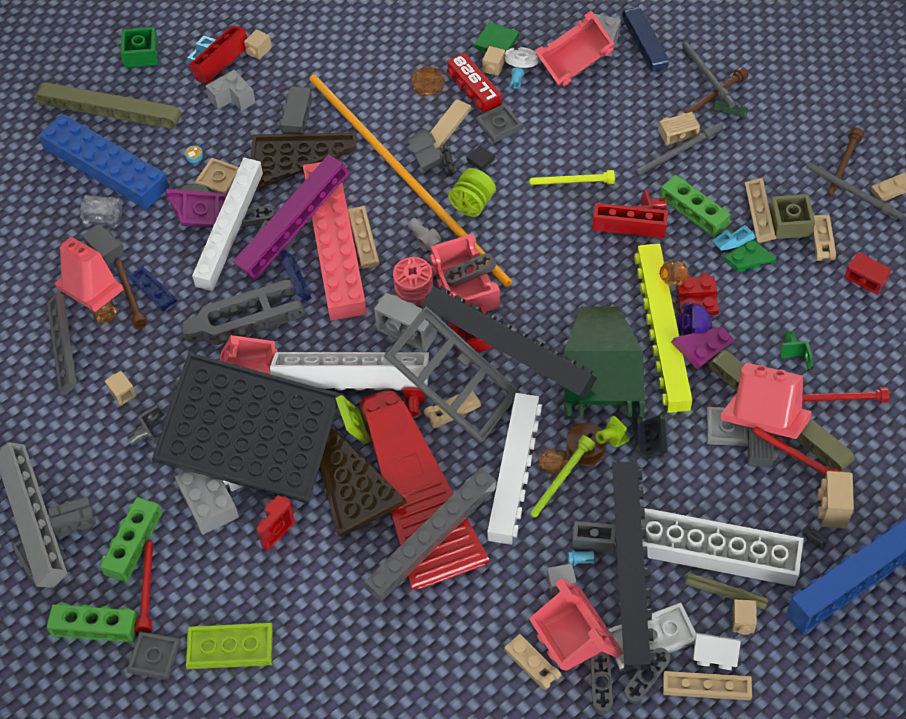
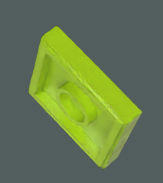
M342 395L335 398L346 430L361 443L366 444L370 442L359 409Z

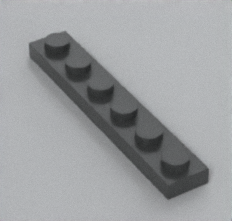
M57 292L47 302L59 394L67 395L75 388L77 380L75 378L64 294Z

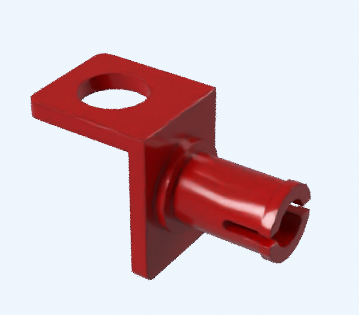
M644 189L640 199L641 206L632 207L666 209L667 201H665L666 198L651 199L647 189Z
M404 387L405 402H408L407 408L411 416L416 417L419 415V403H424L425 393L416 387Z

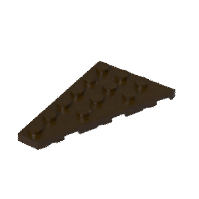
M357 132L253 134L250 159L260 161L263 172L256 190L304 171L303 165L322 162L328 154L336 159L356 151Z
M331 427L320 468L336 533L338 536L344 537L401 507L407 501Z

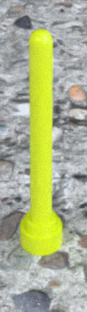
M607 170L603 174L537 177L530 178L529 183L531 185L604 181L608 185L615 184L614 170Z

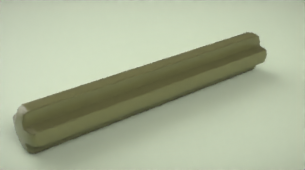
M688 573L685 581L689 586L733 600L756 601V607L760 609H765L768 603L767 597L693 573Z

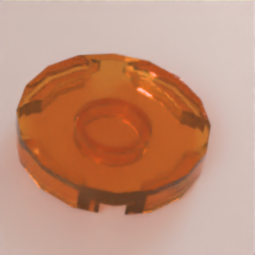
M422 67L419 71H415L411 77L412 88L421 95L437 94L444 88V74L435 67Z

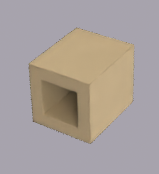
M257 29L244 41L246 53L259 60L272 48L270 36Z
M489 46L482 60L483 72L499 76L505 63V50Z
M122 371L111 375L105 380L108 391L120 406L137 396L133 385Z
M734 600L732 607V632H738L742 635L754 633L757 625L756 601Z

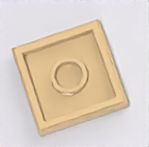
M211 158L194 183L205 186L213 193L228 194L239 167Z

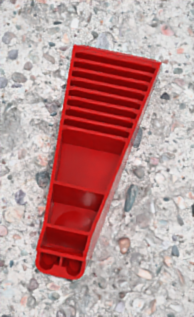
M385 390L363 398L360 402V409L371 439L380 474L407 501L406 504L390 512L399 546H401L454 493L404 401L393 390ZM467 518L408 575L411 590L422 589L485 566L484 564L490 562L487 553Z

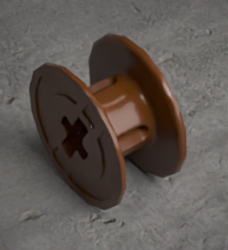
M579 423L573 426L567 434L566 452L569 458L578 449V441L582 435L587 436L596 444L591 451L583 454L577 462L579 466H593L599 463L605 455L606 442L600 444L595 438L597 432L602 431V429L593 423Z

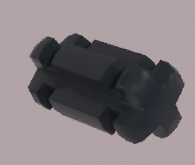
M807 526L802 535L804 537L807 536L808 540L815 545L819 544V547L823 548L827 544L828 538H823V534L815 529H810L811 526Z

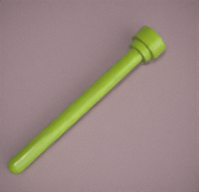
M582 435L579 439L578 449L530 512L531 517L536 518L583 454L594 448L596 444L590 438Z

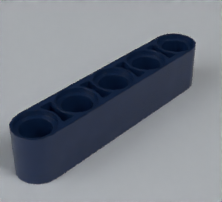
M638 6L623 10V21L650 71L668 67V57L642 9Z

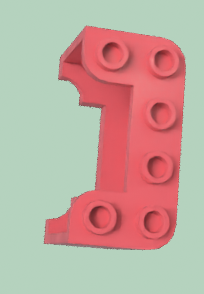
M473 234L431 246L429 258L432 264V275L437 277L438 289L442 286L451 291L450 296L455 297L458 295L466 300L465 304L468 306L471 303L476 306L483 305L486 312L500 308V289L497 283L490 281L487 273L456 287L450 286L444 277L448 269L480 255L479 250L475 248L474 243H476V239ZM470 266L466 270V274L472 273L474 266Z

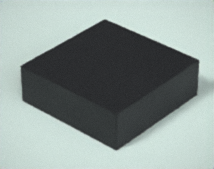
M481 145L467 156V162L480 171L495 160V155Z

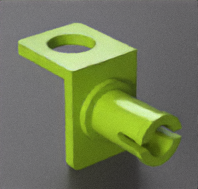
M612 416L606 428L598 431L595 435L598 443L603 444L609 441L615 448L630 441V438L625 434L626 426L616 416Z

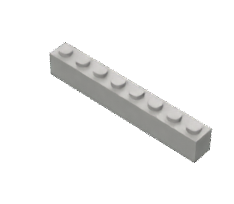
M7 442L0 451V473L36 587L54 588L67 574L26 447L23 444Z

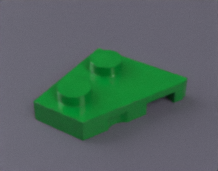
M753 239L726 255L724 261L736 272H740L749 268H759L761 264L770 263V265L776 263L777 258Z

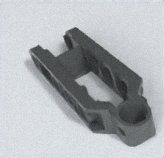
M284 280L203 306L197 316L189 318L182 323V333L185 340L190 343L207 341L219 345L227 342L231 335L244 337L297 320L304 316L305 309L300 301H293L274 308L270 307L269 304L282 301L283 298L297 292L292 280ZM258 306L263 308V311L218 326L210 325L211 321L223 317L228 318L230 315L242 311L244 313L247 312L246 310Z

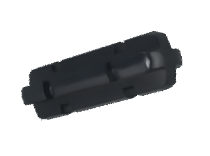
M444 145L440 147L443 155L445 174L451 176L455 173L450 147Z

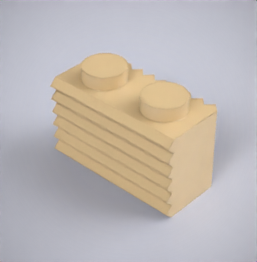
M692 112L680 113L672 118H663L659 121L658 131L666 146L691 139L699 135L700 125Z

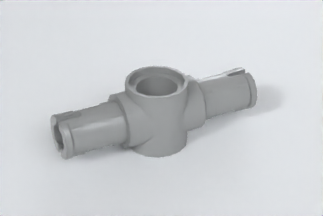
M416 218L409 221L408 227L417 235L418 245L423 251L427 252L429 250L431 252V246L441 244V237L435 229L429 230L424 228Z

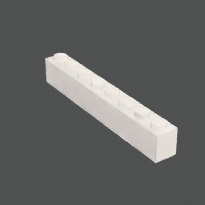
M243 158L192 275L195 287L209 291L214 290L242 220L262 177L263 172L260 161Z
M515 394L487 531L488 541L512 545L513 537L517 538L519 525H516V521L521 519L522 507L519 506L520 501L524 502L526 493L523 485L528 483L529 472H526L527 466L531 467L532 455L529 454L530 449L534 450L536 438H533V433L538 431L539 421H536V418L541 416L542 404H539V396Z

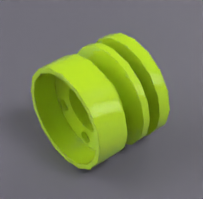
M469 168L463 172L451 189L448 199L453 207L462 214L472 217L479 216L496 191V186L487 174L478 169Z

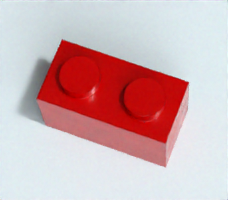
M858 252L848 265L844 278L878 295L887 283L892 269Z

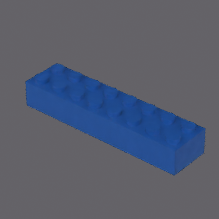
M63 113L39 134L43 149L145 210L170 187L166 173Z
M906 516L900 524L894 523L888 528L887 533L884 535L878 534L873 538L871 544L868 546L862 545L852 557L846 556L839 566L829 568L822 578L813 579L803 591L799 589L791 596L792 600L788 605L789 608L786 616L802 635L906 563Z

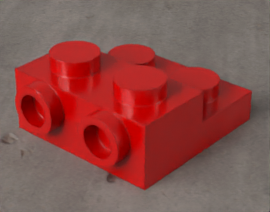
M703 273L699 277L683 275L677 278L676 284L678 285H676L680 314L683 313L684 309H681V307L685 303H696L706 308L709 315H719L715 276Z
M278 495L267 503L265 508L267 518L262 519L256 528L261 546L267 551L295 524L294 512L291 507L292 503L285 496L281 497Z

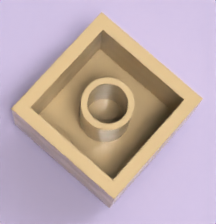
M827 471L825 479H821V488H818L817 500L821 501V506L818 507V519H821V527L847 528L854 510L852 473Z

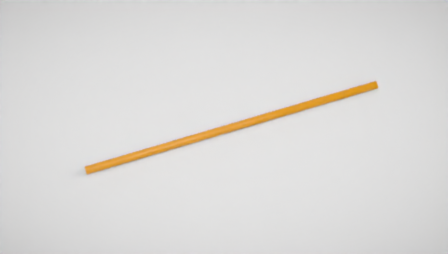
M315 74L310 76V82L457 237L460 238L468 235ZM474 243L475 248L479 250L480 255L484 254L485 252L481 249V247L477 243ZM496 264V267L491 272L505 287L510 286L512 280Z

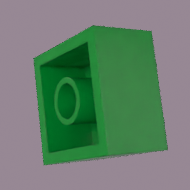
M156 28L122 29L121 57L124 67L158 65L159 40Z

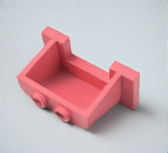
M70 237L61 244V279L54 283L58 290L94 312L124 290L122 285L115 280L98 251L73 237Z
M745 363L741 369L737 393L721 413V420L750 428L759 427L766 432L797 439L811 419L812 411L802 409L803 376L785 372L784 370L768 368L763 365Z
M562 578L555 583L560 592L529 618L538 632L537 638L548 648L547 653L549 657L557 662L560 669L565 671L600 652H605L616 658L623 654L622 649L582 589Z

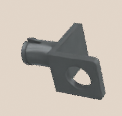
M158 405L138 416L142 423L141 427L126 435L132 446L147 436L155 444L157 443L148 425L164 416L163 411ZM157 412L154 417L148 418L150 414Z

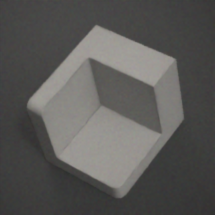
M572 564L547 568V580L551 596L557 595L560 592L555 583L561 578L576 584Z

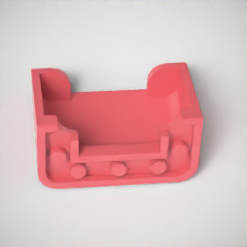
M592 11L584 15L583 23L580 20L575 27L551 44L549 42L547 44L548 48L541 46L535 51L559 86L568 85L572 81L571 78L603 55L608 56L614 51V42Z
M231 335L221 352L220 361L271 374L270 366L275 353L278 351L275 349V341Z

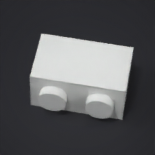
M696 633L693 660L697 661V665L710 666V663L719 664L718 668L732 670V666L737 667L741 641L734 638Z

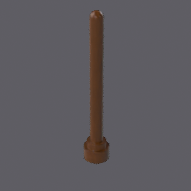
M740 66L734 71L733 76L721 85L727 89L735 82H742L747 79L749 74L744 67ZM714 89L684 111V113H695L718 96L717 90Z
M852 128L849 132L848 146L835 173V176L840 179L855 145L864 136V132L860 128ZM831 182L827 191L828 195H834L837 189L836 184Z
M116 259L115 265L133 313L131 318L133 327L135 329L144 328L148 324L147 318L139 310L122 260Z

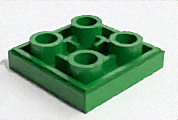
M489 22L475 42L474 48L487 52L489 46L503 49L506 53L518 39L519 32Z

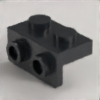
M658 415L645 421L638 417L634 418L633 430L637 453L646 459L667 453L665 417Z

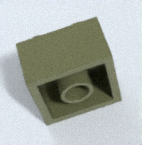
M809 194L772 197L770 212L776 239L812 237L815 220Z

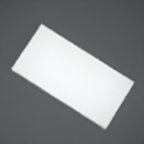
M682 603L652 613V621H648V627L653 628L654 641L650 642V650L664 648L671 653L695 644L696 632ZM621 624L608 630L623 651ZM622 654L618 658L614 657L619 670H625L624 655Z

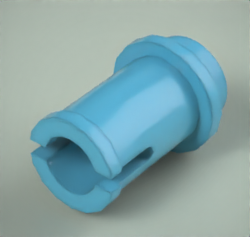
M513 67L511 70L510 86L518 89L521 87L524 71L523 68Z
M572 550L568 552V564H572V566L576 564H594L593 550L579 552Z

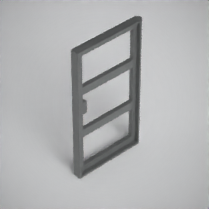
M427 306L422 309L384 355V358L479 443L484 441L513 403L515 394L521 392ZM427 320L448 340L417 377L395 355L421 323ZM454 345L462 352L457 360L463 366H467L472 361L479 367V370L449 406L424 381ZM486 374L507 393V396L478 432L456 411Z

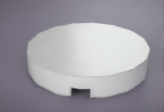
M520 47L518 50L511 48L505 53V62L515 67L528 68L538 63V55H536L535 51L528 48Z

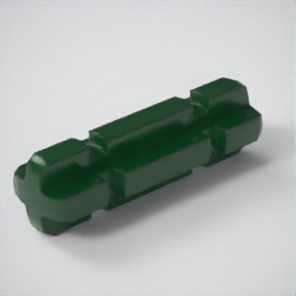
M718 100L715 101L713 106L715 111L720 112L722 110L723 113L739 114L740 117H746L748 112L747 107L741 106L740 108L738 107L739 105H735L733 108H730L726 102L723 104L722 101Z

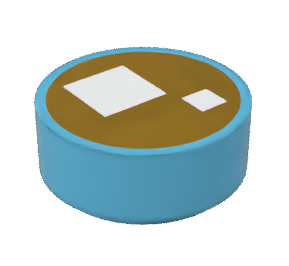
M198 146L188 147L185 150L186 160L190 163L201 161L203 158L202 149Z

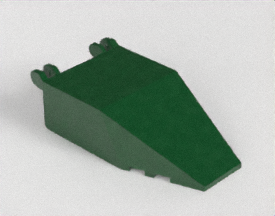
M581 306L564 349L563 359L567 356L577 362L575 366L582 368L584 365L593 370L592 375L597 377V380L586 399L563 387L564 420H568V416L572 414L571 405H579V416H583V405H627V417H632V405H638V418L643 420L645 409L643 350L619 307Z

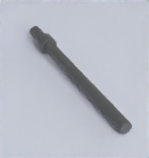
M687 41L684 42L682 47L717 90L718 96L730 108H733L736 103L730 97V92L723 88Z
M718 123L711 128L707 127L699 135L635 170V174L639 177L700 141L708 140L713 137V134L722 130L723 125Z
M811 162L807 164L806 168L881 209L882 213L890 214L901 221L904 218L905 214L892 208L893 205L887 202L886 204Z

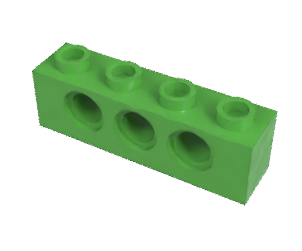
M675 175L661 187L660 198H666L667 204L714 238L729 226L731 214L726 209L717 205L712 199L703 195L698 189L689 185L684 179Z
M136 497L134 503L130 504L128 515L120 523L117 536L111 540L110 549L101 560L100 567L105 576L128 582L145 548L146 541L151 537L162 515L159 504ZM134 537L132 540L126 541L128 538Z
M61 603L60 605H52L47 630L53 637L134 643L136 635L135 621L138 619V616L130 608H122L120 610L112 609L108 606L93 608L89 605H80L79 607ZM72 618H77L74 622H69ZM98 619L94 624H90L92 620ZM113 621H118L117 624L113 626L110 625Z

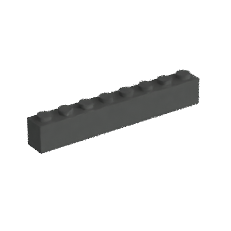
M481 467L365 581V589L381 603L495 490L496 480Z

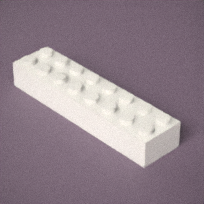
M276 352L270 366L271 375L322 389L335 388L336 390H345L346 388H354L355 390H364L366 388H374V390H384L385 388H393L394 390H403L404 387L418 388L384 358L387 352ZM398 352L395 355L417 377L429 363V352ZM428 376V378L424 381V383H425L427 386H428L429 376Z
M645 508V519H641L642 526H646L647 539H643V546H647L648 558L790 586L796 585L799 577L804 538Z

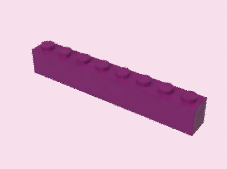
M329 154L233 261L241 272L254 281L350 174L345 165Z

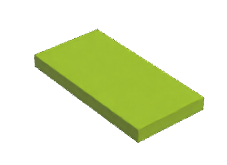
M253 623L188 627L186 668L205 669L272 665L273 624Z

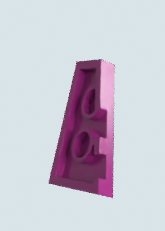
M723 327L709 329L703 334L693 333L673 338L671 343L698 370L720 351L732 345L735 339Z

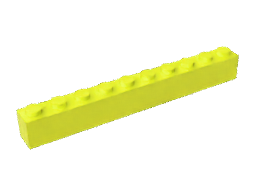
M660 244L638 246L637 253L634 254L635 264L639 265L637 276L642 281L640 283L641 294L645 296L643 298L644 310L647 309L648 311L646 322L651 327L649 329L650 341L654 342L652 353L653 357L657 358L655 369L656 373H660L658 384L659 389H663L661 396L662 405H666L667 413L691 411L692 396L684 357L671 343L673 338L679 337L661 246Z

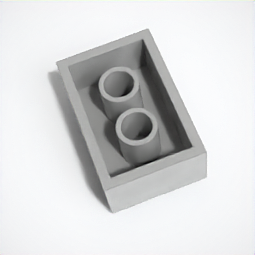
M385 293L374 308L377 331L398 340L422 311V308L417 307L412 302L408 303L396 295ZM424 320L407 340L406 344L426 352L436 338L437 330L427 320Z
M190 471L174 476L178 488L202 535L239 518L236 506L222 480Z

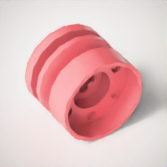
M409 257L401 260L394 267L395 295L408 303H414L417 307L422 306L433 287L430 264L419 257Z

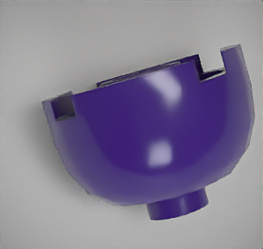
M685 303L681 307L684 310L682 314L678 315L677 319L679 335L703 334L711 329L712 320L708 310L702 305Z

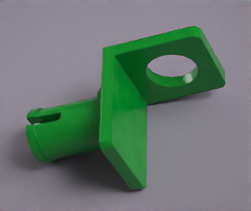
M787 331L784 334L786 343L781 345L780 357L803 356L807 369H811L813 355L808 341L798 342L795 331H791L792 337L790 331Z

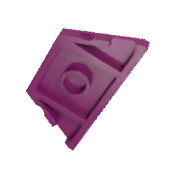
M166 189V196L181 226L213 228L227 197V194Z

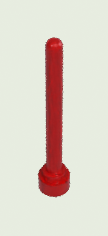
M879 387V389L872 392L802 394V402L875 399L880 403H889L890 400L888 387Z
M754 427L752 430L756 436L825 476L827 471L842 472L837 468L833 469L823 466L759 427Z
M146 541L140 616L135 621V632L150 633L152 631V621L148 617L153 556L152 541Z

